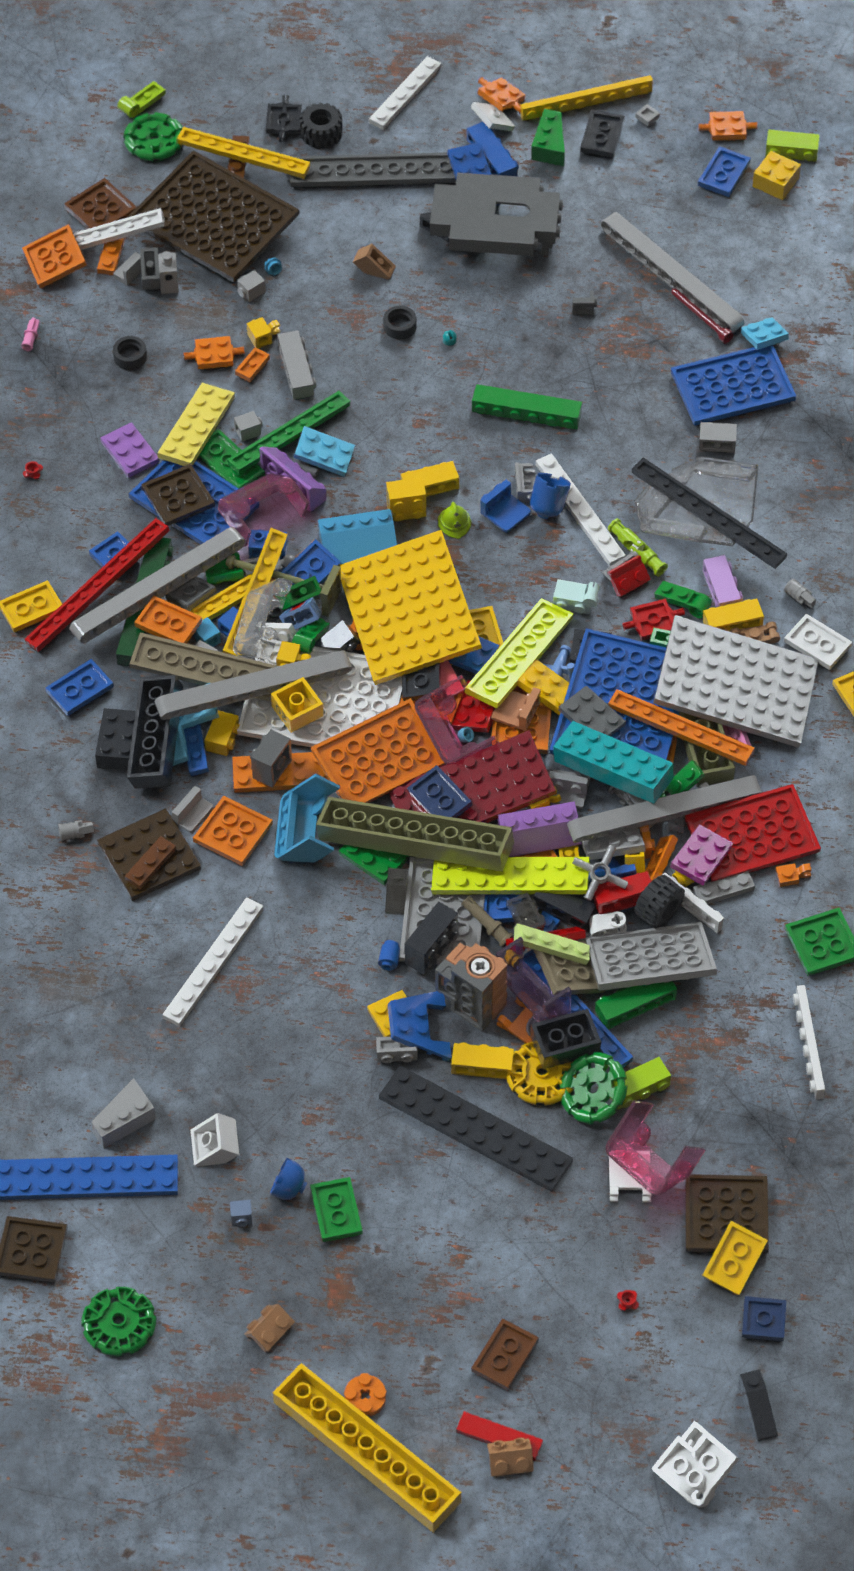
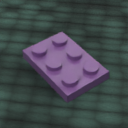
M132 422L100 438L101 443L128 478L159 463L158 456Z

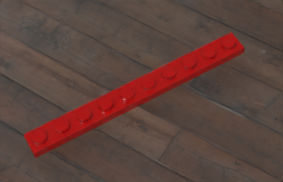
M155 518L24 639L26 644L37 652L43 649L170 531L169 527Z

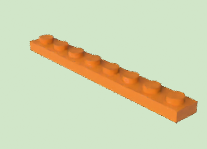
M618 689L608 703L613 710L744 766L747 765L754 753V747Z

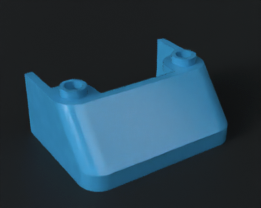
M314 774L282 796L279 806L274 853L276 858L282 861L314 863L334 851V847L316 839L315 832L317 815L322 812L328 796L339 790L340 785L318 774Z

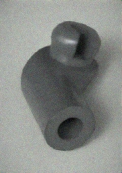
M301 460L297 462L302 470L317 478L319 469L312 468L309 463Z

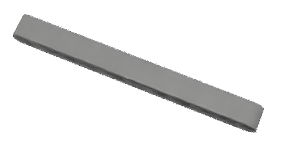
M614 212L601 221V227L605 233L671 288H676L720 327L728 328L734 333L744 326L745 321L740 313L619 213Z
M234 527L224 530L78 618L70 625V631L80 643L89 642L145 608L153 595L158 598L163 597L226 559L229 555L239 551L246 543L245 538Z
M337 651L158 697L155 700V705L161 719L167 720L270 694L302 677L309 684L349 673L352 670V665L346 651Z
M752 775L658 798L655 804L646 801L577 818L568 822L567 826L573 842L578 843L683 817L687 814L762 793L756 776Z

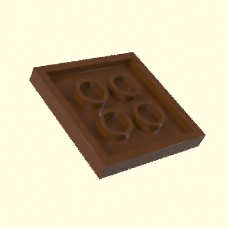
M103 178L64 203V208L87 229L125 219L137 208L106 178Z

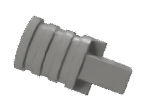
M793 578L786 584L784 592L801 605L804 603L810 608L816 605V599L811 595L812 592L797 582V580Z
M80 820L58 824L61 841L85 837L84 834L94 832L92 822L83 823Z

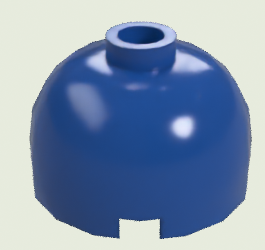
M286 1158L280 1168L279 1175H277L273 1183L270 1195L283 1200H290L295 1198L298 1192L303 1193L307 1182L304 1181L305 1172L301 1165Z

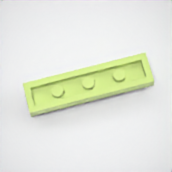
M518 923L514 928L515 944L584 965L589 962L590 945Z

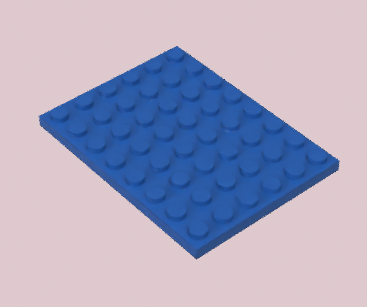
M586 628L564 702L582 688L588 686L607 705L618 689L679 715L680 712L653 703L666 647ZM614 710L626 721V725L611 737L667 760L673 739L672 734ZM560 713L549 749V754L554 755L553 746L572 723L562 713Z

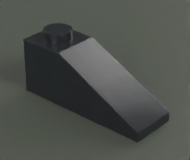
M537 892L530 903L561 921L584 929L596 904L578 895Z
M758 1369L740 1374L738 1385L757 1441L778 1436L761 1370Z

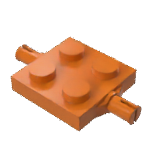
M483 77L478 80V83L482 85L478 89L477 94L500 111L514 108L521 113V105L519 103L525 100L526 95L503 78L493 82H488Z
M744 111L710 112L709 124H699V131H709L712 140L746 139L747 129H757V122H746Z
M230 336L195 339L194 352H184V360L195 359L198 364V370L234 366V355L245 354L244 346L233 348Z

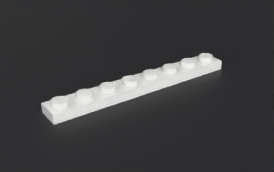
M552 453L536 460V466L541 473H550L552 478L559 480L560 477H563L571 482L565 506L606 563L612 566L626 556Z
M246 897L162 1014L163 1019L178 1027L182 1025L264 910L263 905Z

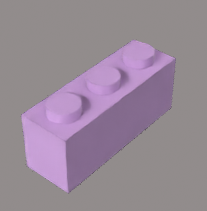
M725 555L704 559L703 573L715 606L721 607L730 603L743 602L742 593L737 590V579L735 576H732L731 563L727 562Z

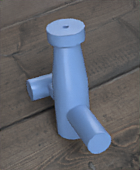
M562 645L554 664L544 665L559 676L564 673L569 675V679H571L574 664L569 663L565 666L567 656L571 653V648L567 645Z

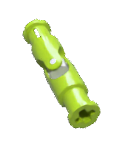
M618 518L609 524L607 530L614 533L618 537V541L631 552L636 551L641 556L642 563L646 567H650L654 571V575L659 577L664 574L668 564L662 562L658 555L630 528H626Z

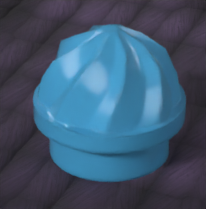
M272 257L265 262V271L268 274L277 275L281 272L282 264L279 259Z

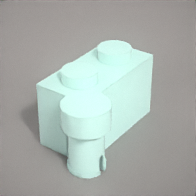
M558 579L553 596V604L568 611L589 614L590 609L597 606L599 599L597 595L600 585L595 582L593 587V582H590L587 586V584Z

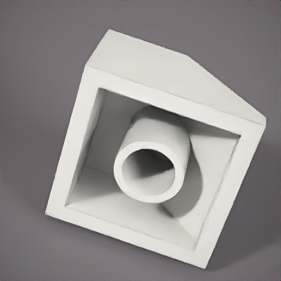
M216 1113L191 1129L194 1166L224 1164L239 1155L236 1119Z

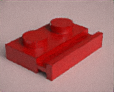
M638 555L607 572L617 596L620 597L651 580L644 563L641 561V556Z

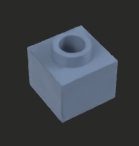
M250 1200L230 1202L232 1226L243 1227L253 1224Z

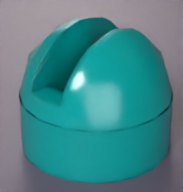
M452 330L445 331L443 343L447 346L454 345L457 342L456 333Z

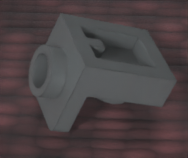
M590 290V298H573L572 315H594V308H597V297H594V290Z

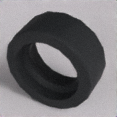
M402 305L389 308L383 317L385 333L391 338L398 340L411 337L417 328L415 312L411 308ZM395 318H406L410 321V324L405 327H394L390 324V321Z
M136 336L120 338L113 346L114 361L117 366L125 370L140 368L147 360V348L144 341ZM127 348H135L140 351V354L136 357L125 358L120 355V352Z

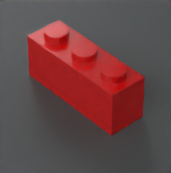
M645 871L621 878L628 882L626 889L611 882L599 884L592 898L594 904H596L595 907L598 914L613 913L634 907L642 891L651 882L648 872Z

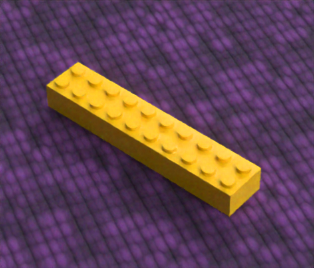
M302 1363L273 1392L274 1403L431 1532L434 1533L461 1503V1492Z

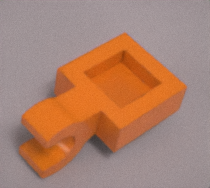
M795 863L776 867L780 887L799 884V878L811 877L809 863L803 864L796 868Z

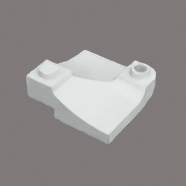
M694 1421L682 1437L677 1436L652 1467V1470L696 1507H705L713 1499L716 1488L739 1461V1458ZM704 1494L703 1498L699 1500V1496Z

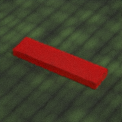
M465 1411L456 1428V1433L487 1444L494 1441H513L517 1438L529 1439L534 1461H536L543 1444V1439Z

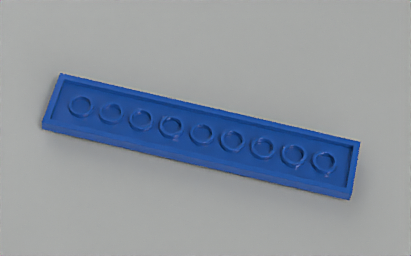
M178 1155L0 1160V1200L178 1195Z

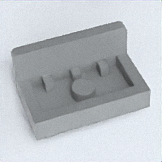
M376 1037L377 1062L391 1063L393 1061L411 1062L417 1060V1047L406 1046L391 1040V1037Z

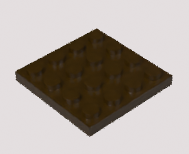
M166 808L97 839L98 846L131 901L201 870L199 861ZM162 836L176 845L177 850L140 890L127 882L125 875L158 838Z
M685 1174L686 1252H715L730 1221L767 1239L768 1241L761 1253L769 1252L767 1176Z

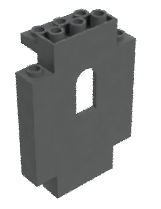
M457 173L456 186L435 184L430 219V235L449 237V250L533 256L534 249H537L538 243H542L541 255H548L549 248L556 244V237H560V226L558 224H561L562 213H559V210H563V200H560V193L543 192L544 186L540 185L541 178ZM496 204L519 205L527 207L530 212L523 217L495 215Z

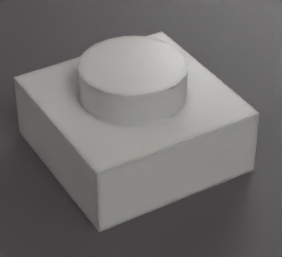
M647 104L636 112L635 118L649 126L660 118V113Z

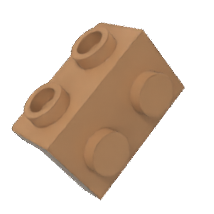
M279 1304L267 1305L260 1312L262 1316L258 1320H253L247 1326L248 1331L244 1334L247 1338L251 1337L264 1352L269 1351L295 1322Z
M517 1438L513 1441H494L487 1444L491 1477L534 1471L532 1448L529 1439Z

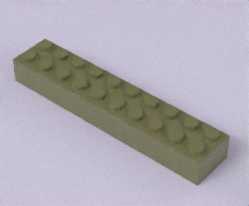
M328 797L316 823L318 838L321 841L501 872L504 870L514 845L512 827Z

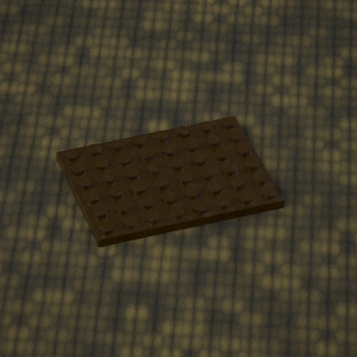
M193 150L128 217L161 208L165 226L145 232L235 282L300 215V211L298 208Z

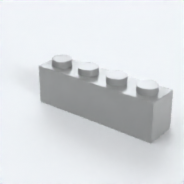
M298 330L277 334L278 347L293 399L314 396V388H317L315 377H311L313 371L311 364L307 363L309 361L308 352L303 349L305 347L304 338L300 337Z

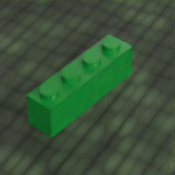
M672 981L631 986L625 989L621 988L608 997L603 996L596 1001L595 1013L603 1025L610 1029L675 1000L677 988Z

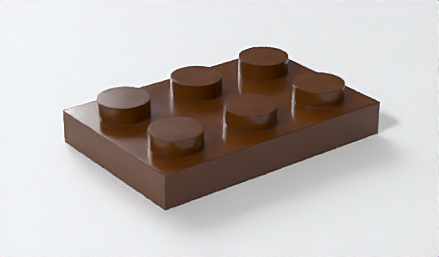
M502 1318L471 1367V1372L508 1391L538 1343L539 1337Z

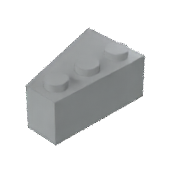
M133 1078L91 1122L93 1134L104 1149L156 1119L155 1109Z

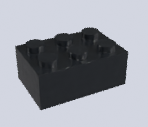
M103 709L95 753L97 768L128 771L136 711Z
M438 901L405 942V964L424 975L428 970H432L440 955L443 956L448 949V945L459 936L458 912Z
M589 1009L531 1024L530 1037L543 1069L569 1063L584 1054L593 1055L594 1052H600L601 1040Z

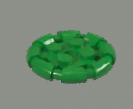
M155 112V114L148 115L146 113L133 119V123L127 125L123 136L125 139L124 144L127 150L132 155H137L139 159L145 161L165 160L175 155L176 151L182 148L183 145L177 144V137L183 126L177 119H172L168 114Z
M594 1052L593 1055L584 1054L571 1063L570 1069L563 1074L560 1089L565 1088V1093L561 1102L569 1115L572 1114L574 1119L587 1124H593L595 1121L603 1122L611 1118L617 1112L616 1109L619 1105L623 1104L628 1088L625 1083L627 1076L622 1065L618 1061H614L612 1056L600 1052ZM591 1063H595V1068H591ZM608 1067H610L609 1073L605 1072ZM577 1071L581 1072L576 1076V1078L574 1077ZM597 1083V1092L591 1093L592 1085ZM566 1088H573L575 1095H570ZM612 1097L613 1101L608 1105L606 1102ZM580 1104L584 1105L581 1110L577 1109Z
M118 1286L116 1289L108 1290L107 1288L90 1299L91 1303L83 1311L81 1326L84 1327V1337L94 1349H100L101 1353L105 1355L122 1356V1354L128 1352L130 1354L135 1353L148 1343V1338L152 1337L155 1332L157 1317L153 1313L155 1311L153 1304L143 1293L139 1294L136 1292V1289ZM118 1297L119 1301L111 1303L110 1298ZM97 1307H102L99 1312L96 1310ZM144 1313L146 1316L139 1317V1314ZM118 1316L125 1319L121 1324H115L113 1320ZM98 1323V1327L92 1328L93 1324ZM138 1329L143 1331L141 1335L136 1333ZM104 1336L108 1338L106 1343L101 1341ZM128 1341V1344L120 1346L119 1342L123 1343Z

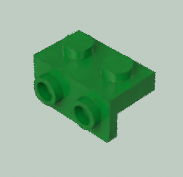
M239 552L232 554L236 556L237 560H240ZM226 558L204 572L208 583L219 584L223 581H237L244 578L243 569L235 566L233 569H230L226 566Z

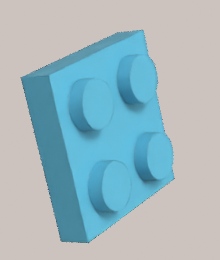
M773 317L741 327V334L757 350L789 340V333Z

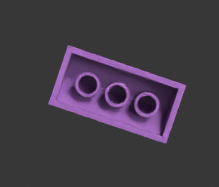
M262 446L259 448L261 468L265 471V475L309 512L326 501L325 486L314 480L310 473L302 470L298 463L290 460L286 453L274 447Z
M575 801L498 815V825L512 827L514 845L509 857L582 844L581 842H573L567 826L568 822L578 818Z

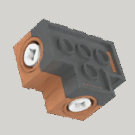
M459 943L435 969V990L451 1000V1011L483 1032L507 1005V964L502 958L491 954L484 946L481 947L475 943L471 948Z

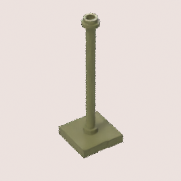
M229 555L226 560V566L230 569H233L235 566L254 572L256 566L237 560L235 555ZM333 565L325 584H319L321 588V612L323 616L329 617L342 590L341 567ZM275 570L272 574V578L293 584L305 580Z

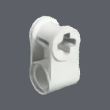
M622 912L596 914L588 919L591 936L627 931L626 917Z

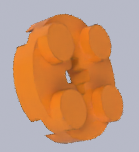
M362 1373L350 1380L346 1385L344 1398L365 1415L373 1416L379 1413L385 1406L386 1389L378 1378L370 1376L368 1373ZM368 1392L370 1398L361 1399V1393Z

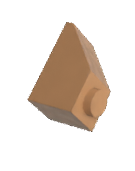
M373 244L359 249L353 260V263L363 273L387 280L390 279L396 267Z

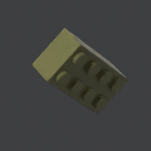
M679 712V716L725 735L722 724ZM683 740L689 762L691 760L696 761L705 775L696 784V787L705 782L708 785L734 780L735 766L733 760Z

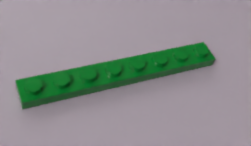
M337 391L228 458L227 464L238 475L260 462L259 448L262 446L274 447L280 450L299 438L304 426L314 429L348 408L350 400L340 391Z

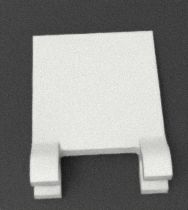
M609 1151L610 1202H618V1190H642V1202L651 1203L650 1152Z

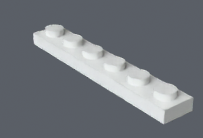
M427 56L369 118V123L384 130L441 69V63Z
M161 208L73 234L80 250L163 227L165 226L163 211Z
M805 985L797 986L796 994H793L794 1006H798L796 1018L802 1027L799 1029L800 1039L804 1040L805 1043L803 1055L804 1058H808L806 1071L807 1075H811L812 1079L809 1081L811 1093L814 1092L815 1100L824 1098L825 1087Z

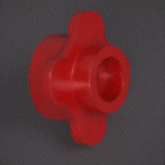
M35 461L28 462L25 465L23 476L25 478L39 479L43 466Z
M634 1290L619 1292L617 1294V1299H619L620 1303L618 1308L621 1311L631 1308L636 1310L639 1307V1303L636 1301L637 1292Z

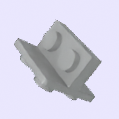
M556 769L550 771L549 776L557 789L556 795L560 794L561 801L557 803L551 802V804L575 801L576 808L583 809L590 776Z

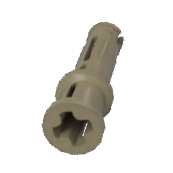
M468 896L461 903L487 929V934L489 936L492 935L500 943V947L506 944V939L512 938L513 934L508 933L501 926L500 921H495L471 896Z

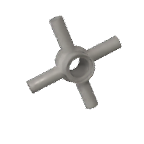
M609 845L602 861L594 865L577 857L574 858L572 864L590 872L592 879L585 894V899L591 901L599 884L607 881L626 889L628 882L611 874L608 866L616 850L614 846ZM603 869L606 875L604 877H597L595 870Z

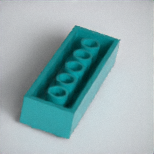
M572 721L553 746L554 762L655 804L674 778L672 762L575 721Z

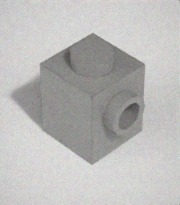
M254 270L238 280L237 291L242 298L244 297L250 302L266 292L265 280Z
M254 411L234 417L235 431L241 442L262 435L261 427H263V423Z

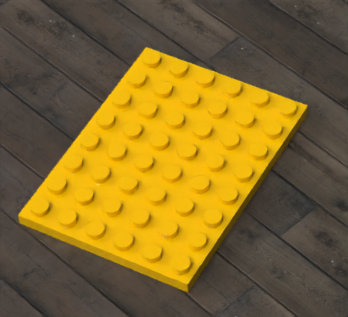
M442 530L339 565L341 567V583L375 685L482 648Z

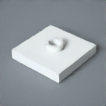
M473 102L471 108L488 128L513 131L515 128L514 124L498 108L492 104Z

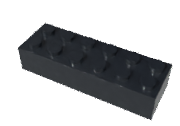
M176 675L140 678L127 779L135 789L171 786L179 717L162 720L155 705V700L160 696L183 690V685Z

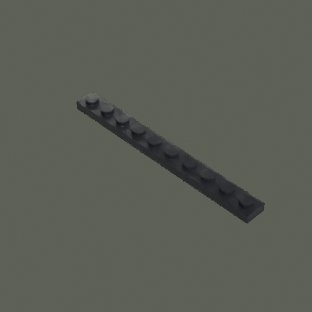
M644 457L632 468V474L774 569L787 558L785 551Z

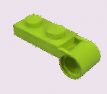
M153 81L133 97L123 96L119 100L117 107L130 118H133L166 94V90Z

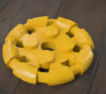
M533 1042L522 1045L520 1050L514 1051L511 1077L510 1074L506 1073L507 1083L512 1092H516L518 1098L534 1105L536 1103H544V1105L555 1104L561 1101L565 1093V1088L556 1089L557 1085L560 1086L562 1084V1071H568L572 1066V1062L547 1068V1073L540 1075L536 1071L542 1068ZM527 1055L530 1056V1058L526 1060L524 1056ZM566 1088L569 1093L573 1091V1088ZM537 1091H545V1095H537Z

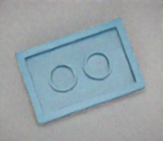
M304 426L293 458L344 477L355 445Z

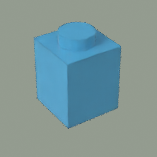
M208 617L203 619L194 632L193 637L197 642L201 640L212 647L220 644V631Z

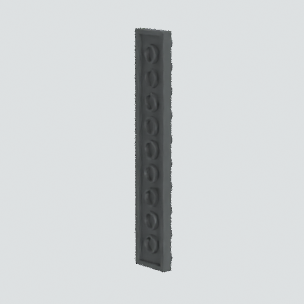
M447 152L294 156V158L309 161L311 167L304 179L290 175L291 187L456 183Z

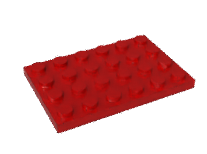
M793 784L687 814L684 818L691 835L699 825H702L733 843L730 851L709 878L710 882L744 872H754L821 851L819 842Z

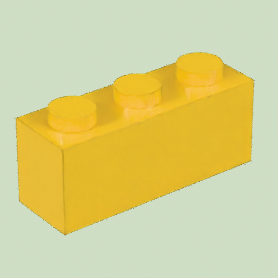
M453 461L401 473V480L422 477L426 497L459 489V475Z
M748 599L739 603H730L716 608L712 607L703 612L704 624L730 631L732 628L743 629L761 626L764 620L758 599Z
M454 1043L451 1074L506 1079V1073L510 1074L511 1077L514 1049L505 1046L490 1047L485 1044L469 1045L468 1043Z

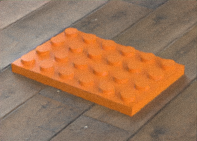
M411 698L311 747L313 755L328 780L340 785V789L336 791L338 797L364 803H370L388 794L397 786H401L415 777L427 773L436 765L442 767L448 764V759Z

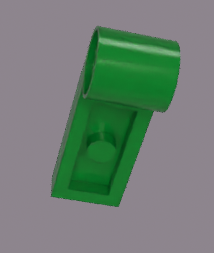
M663 581L654 593L655 599H666L668 603L687 608L690 614L696 618H703L704 610L709 609L712 604V600L707 595Z
M319 618L304 625L294 635L292 643L300 644L301 652L311 654L315 642L329 630L330 623Z

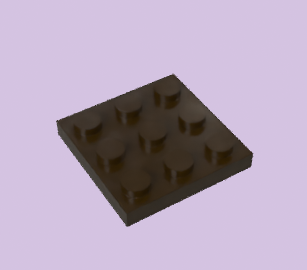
M191 464L141 484L142 490L161 521L167 526L215 507L213 498Z
M7 1216L0 1243V1275L56 1283L68 1225Z

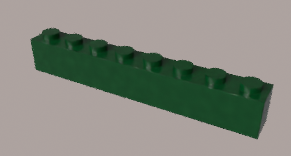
M163 537L144 554L136 583L171 563L169 560L170 557L174 556L175 551L171 538ZM143 609L125 620L116 652L117 665L130 667V661L140 633L149 634L135 627L134 623Z

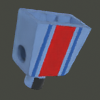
M311 597L291 606L279 617L282 623H292L294 628L298 629L318 620L321 611L315 599Z

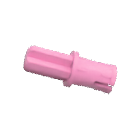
M32 318L29 321L28 327L24 331L25 337L21 347L26 351L33 349L34 341L38 337L37 330L40 321L36 318Z

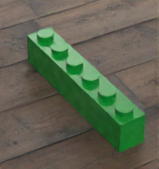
M476 384L472 398V412L565 427L567 429H578L582 414V402Z

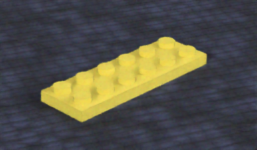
M201 383L158 451V458L182 466L193 465L234 400L235 392Z

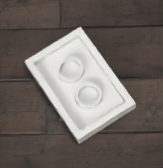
M805 614L784 637L785 643L805 655L814 657L820 665L828 670H831L852 646V641L808 614Z

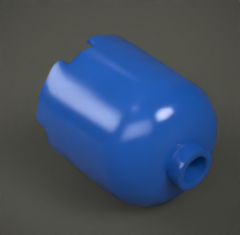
M550 473L537 474L530 497V506L538 514V517L548 519L562 513L571 482L563 477H560L559 480L552 478Z

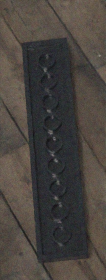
M401 1065L379 1094L381 1101L550 1192L554 1191L573 1162V1157Z

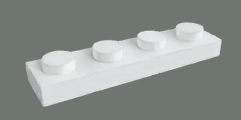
M667 873L662 874L667 875L685 890L684 899L681 904L682 907L716 933L722 929L724 917L720 912L713 910L704 900L695 896L690 889L678 883L674 877H670Z

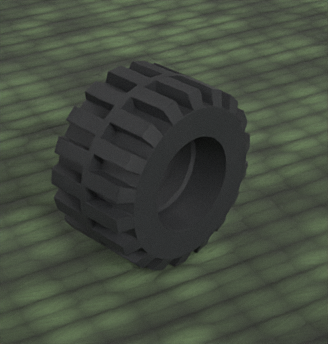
M323 102L307 106L306 110H303L300 115V134L302 140L306 144L309 143V146H316V148H327V146L331 147L334 143H338L343 134L340 110L336 109L334 105L330 106L329 103L323 104Z
M660 875L651 881L640 894L635 905V913L653 928H658L667 923L678 911L684 899L685 890L667 875Z

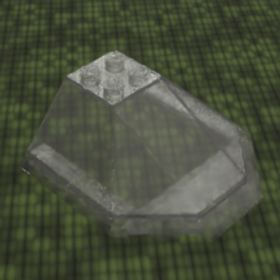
M699 457L696 458L695 463L688 466L682 464L673 468L672 472L669 473V475L747 527L752 524L758 465ZM649 484L634 500L637 507L638 520L640 521V529L643 533L725 546H733L735 544L734 541Z

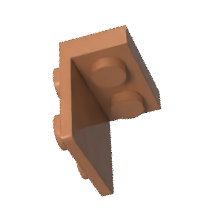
M533 687L531 693L527 695L512 691L502 704L495 708L491 719L526 731L540 704L541 689Z

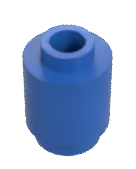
M387 940L381 946L378 965L383 970L391 971L397 968L400 955V945L398 942Z

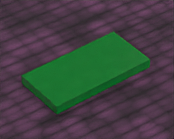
M219 429L212 433L198 456L215 474L242 491L265 476V471L258 464H255L239 475L227 464V459L240 452L241 449Z

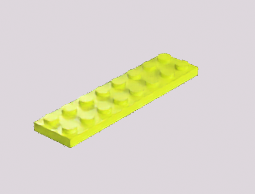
M541 598L465 687V693L498 708L517 686V680L536 659L539 660L571 622L573 613Z
M508 857L503 872L434 860L431 892L432 894H535L536 892L586 894L589 884V872L572 864L575 857ZM577 857L590 864L589 857Z

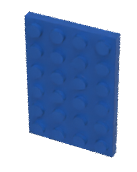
M773 345L759 350L753 347L671 368L672 377L694 426L700 425L701 422H712L796 401V394Z
M163 460L129 492V498L158 516L142 490L141 484L184 466ZM195 461L192 467L213 498L215 507L171 526L201 545L230 527L237 529L260 505L259 501Z

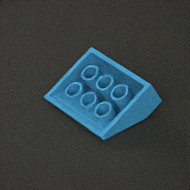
M391 509L318 519L321 544L342 564L397 545Z

